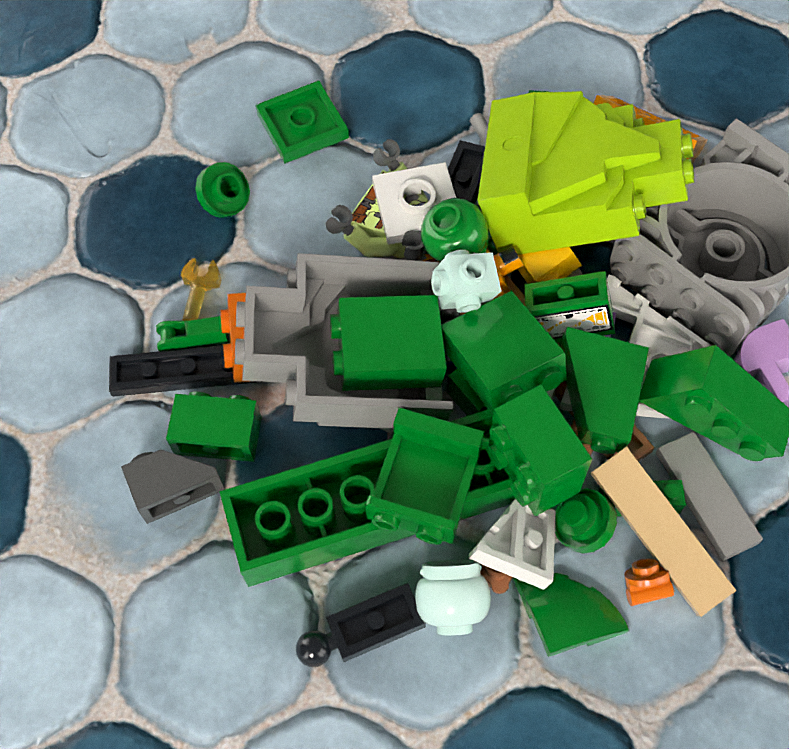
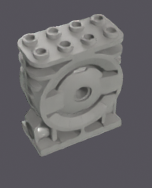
M735 119L727 127L723 139L704 156L701 166L694 168L695 183L688 184V201L648 207L646 218L640 219V236L616 239L610 257L611 274L622 281L621 284L627 285L636 293H639L650 301V307L657 308L667 317L671 316L711 346L717 345L729 357L738 350L741 343L757 326H761L767 320L770 313L789 294V153L738 119ZM765 257L767 261V270L764 268Z

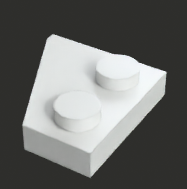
M515 498L469 553V559L544 590L553 582L556 511L550 508L535 517L528 505L522 507Z

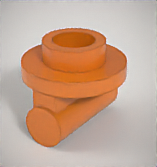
M655 559L637 560L624 573L627 586L626 597L630 606L674 596V588L670 581L669 570L666 571L659 566L658 561Z

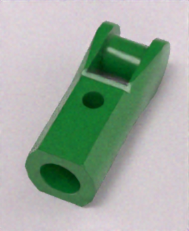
M220 316L195 320L163 321L156 325V332L161 337V340L157 343L158 351L189 349L229 342L228 333H222ZM186 334V336L176 337V335Z

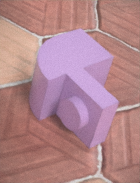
M784 319L753 330L744 340L734 361L789 407V385L782 375L789 371V326Z

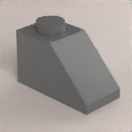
M161 449L156 452L139 454L130 463L121 466L136 508L147 524L225 490L215 467Z

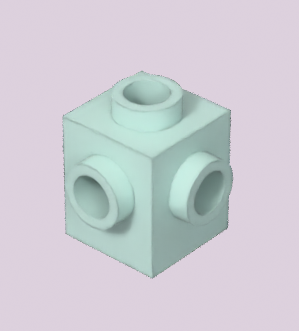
M456 250L445 255L443 261L432 271V290L438 296L440 309L456 308L458 313H467L479 309L481 305L491 301L502 291L493 253L469 254L468 250Z

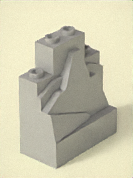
M298 253L295 269H288L286 288L246 286L245 302H237L236 327H244V338L235 340L234 364L243 365L242 381L286 382L285 404L293 406V421L317 422L318 426L379 428L387 432L388 440L392 439L394 435L393 422L398 408L447 421L453 411V401H442V385L435 388L342 391L341 376L333 375L332 353L339 350L338 339H331L330 314H337L339 298L435 295L431 285L432 271L441 262Z

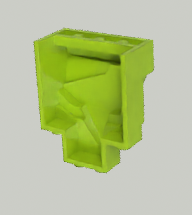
M582 91L532 92L492 101L478 203L487 220L488 229L497 252L499 253L513 245L519 255L640 236V219L646 218V207L688 201V184L695 183L692 159H687L694 156L691 134H683L680 119L645 125L643 118L636 119L633 104L615 108L609 103L595 105L583 96Z

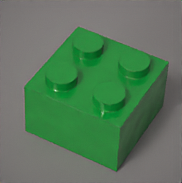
M542 385L494 409L487 451L495 467L498 470L504 468L512 480V483H510L511 490L522 507L528 505L536 517L581 491L592 457Z

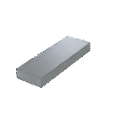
M695 432L657 449L656 455L672 480H682L686 504L722 562L758 545L763 540Z

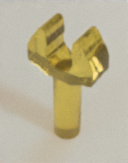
M192 258L183 267L181 277L183 283L190 286V292L182 320L198 319L205 292L220 288L221 276L214 260L210 262L208 272L204 276H197L199 266L195 258Z

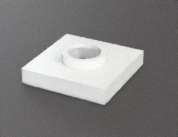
M446 162L372 176L373 187L388 245L402 242L403 236L407 231L421 233L423 219L432 206L442 200L456 198ZM421 190L430 194V200L421 206L410 205L403 198L405 194L406 197L413 194H421Z

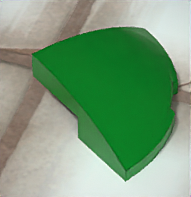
M553 573V582L544 590L513 578L528 617L533 619L548 657L587 644L588 647L627 633L630 630L618 609L608 598L594 587L589 588L580 582L569 579L568 575Z

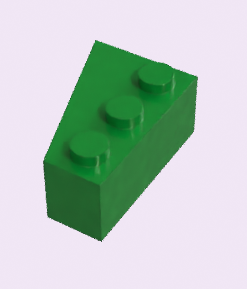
M717 345L651 360L640 392L639 402L747 460L762 461L765 458L784 456L789 438V408Z

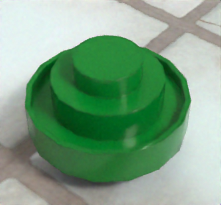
M227 162L214 163L202 170L196 181L197 199L202 208L213 216L224 218L236 215L244 210L249 201L250 189L248 180L244 173L233 164Z
M581 489L579 493L559 503L556 509V537L570 550L578 553H591L604 547L612 538L617 526V513L612 502L596 490Z

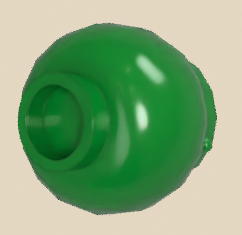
M460 198L442 200L432 206L426 213L421 225V241L428 254L438 262H442L445 255L456 250H468L469 254L486 253L488 247V223L482 211L472 202Z

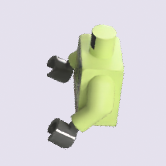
M387 139L383 143V147L388 152L389 157L384 154L381 148L376 149L373 153V160L377 165L389 167L388 172L382 170L380 174L408 169L403 162L396 160L400 154V148L397 142L392 139ZM373 184L352 213L344 205H338L331 210L332 215L337 217L339 221L334 217H330L326 221V229L332 234L343 232L344 239L364 256L369 258L405 257L406 247L401 244L402 242L389 245L387 243ZM422 190L421 194H413L406 197V194L403 195L404 200L413 206H421L429 201Z

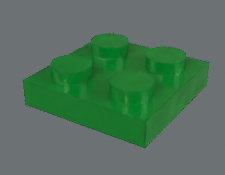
M319 80L255 105L257 115L284 164L349 138L346 124Z

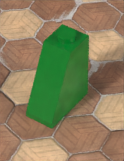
M567 327L559 346L565 352L567 380L565 381L579 440L581 443L591 445L590 448L598 453L615 454L620 452L631 442L649 347Z

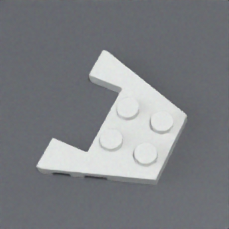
M608 275L607 282L616 318L634 325L628 342L649 347L642 386L652 359L711 346L671 316L667 319L648 306L650 301L639 293L634 296L620 286L622 281L615 276ZM566 387L559 409L572 411ZM638 402L636 416L671 419Z

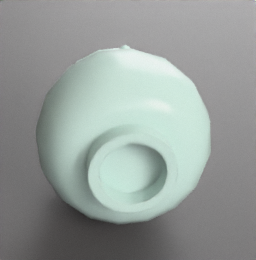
M444 560L422 564L420 574L423 578L419 579L415 591L417 611L426 624L437 626V634L463 635L472 633V624L481 622L487 616L490 609L491 594L488 582L483 575H480V570L482 569L480 563L472 560Z

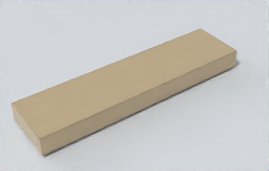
M627 447L590 473L653 558L658 561L659 566L666 571L669 570L671 582L697 616L702 617L736 591Z

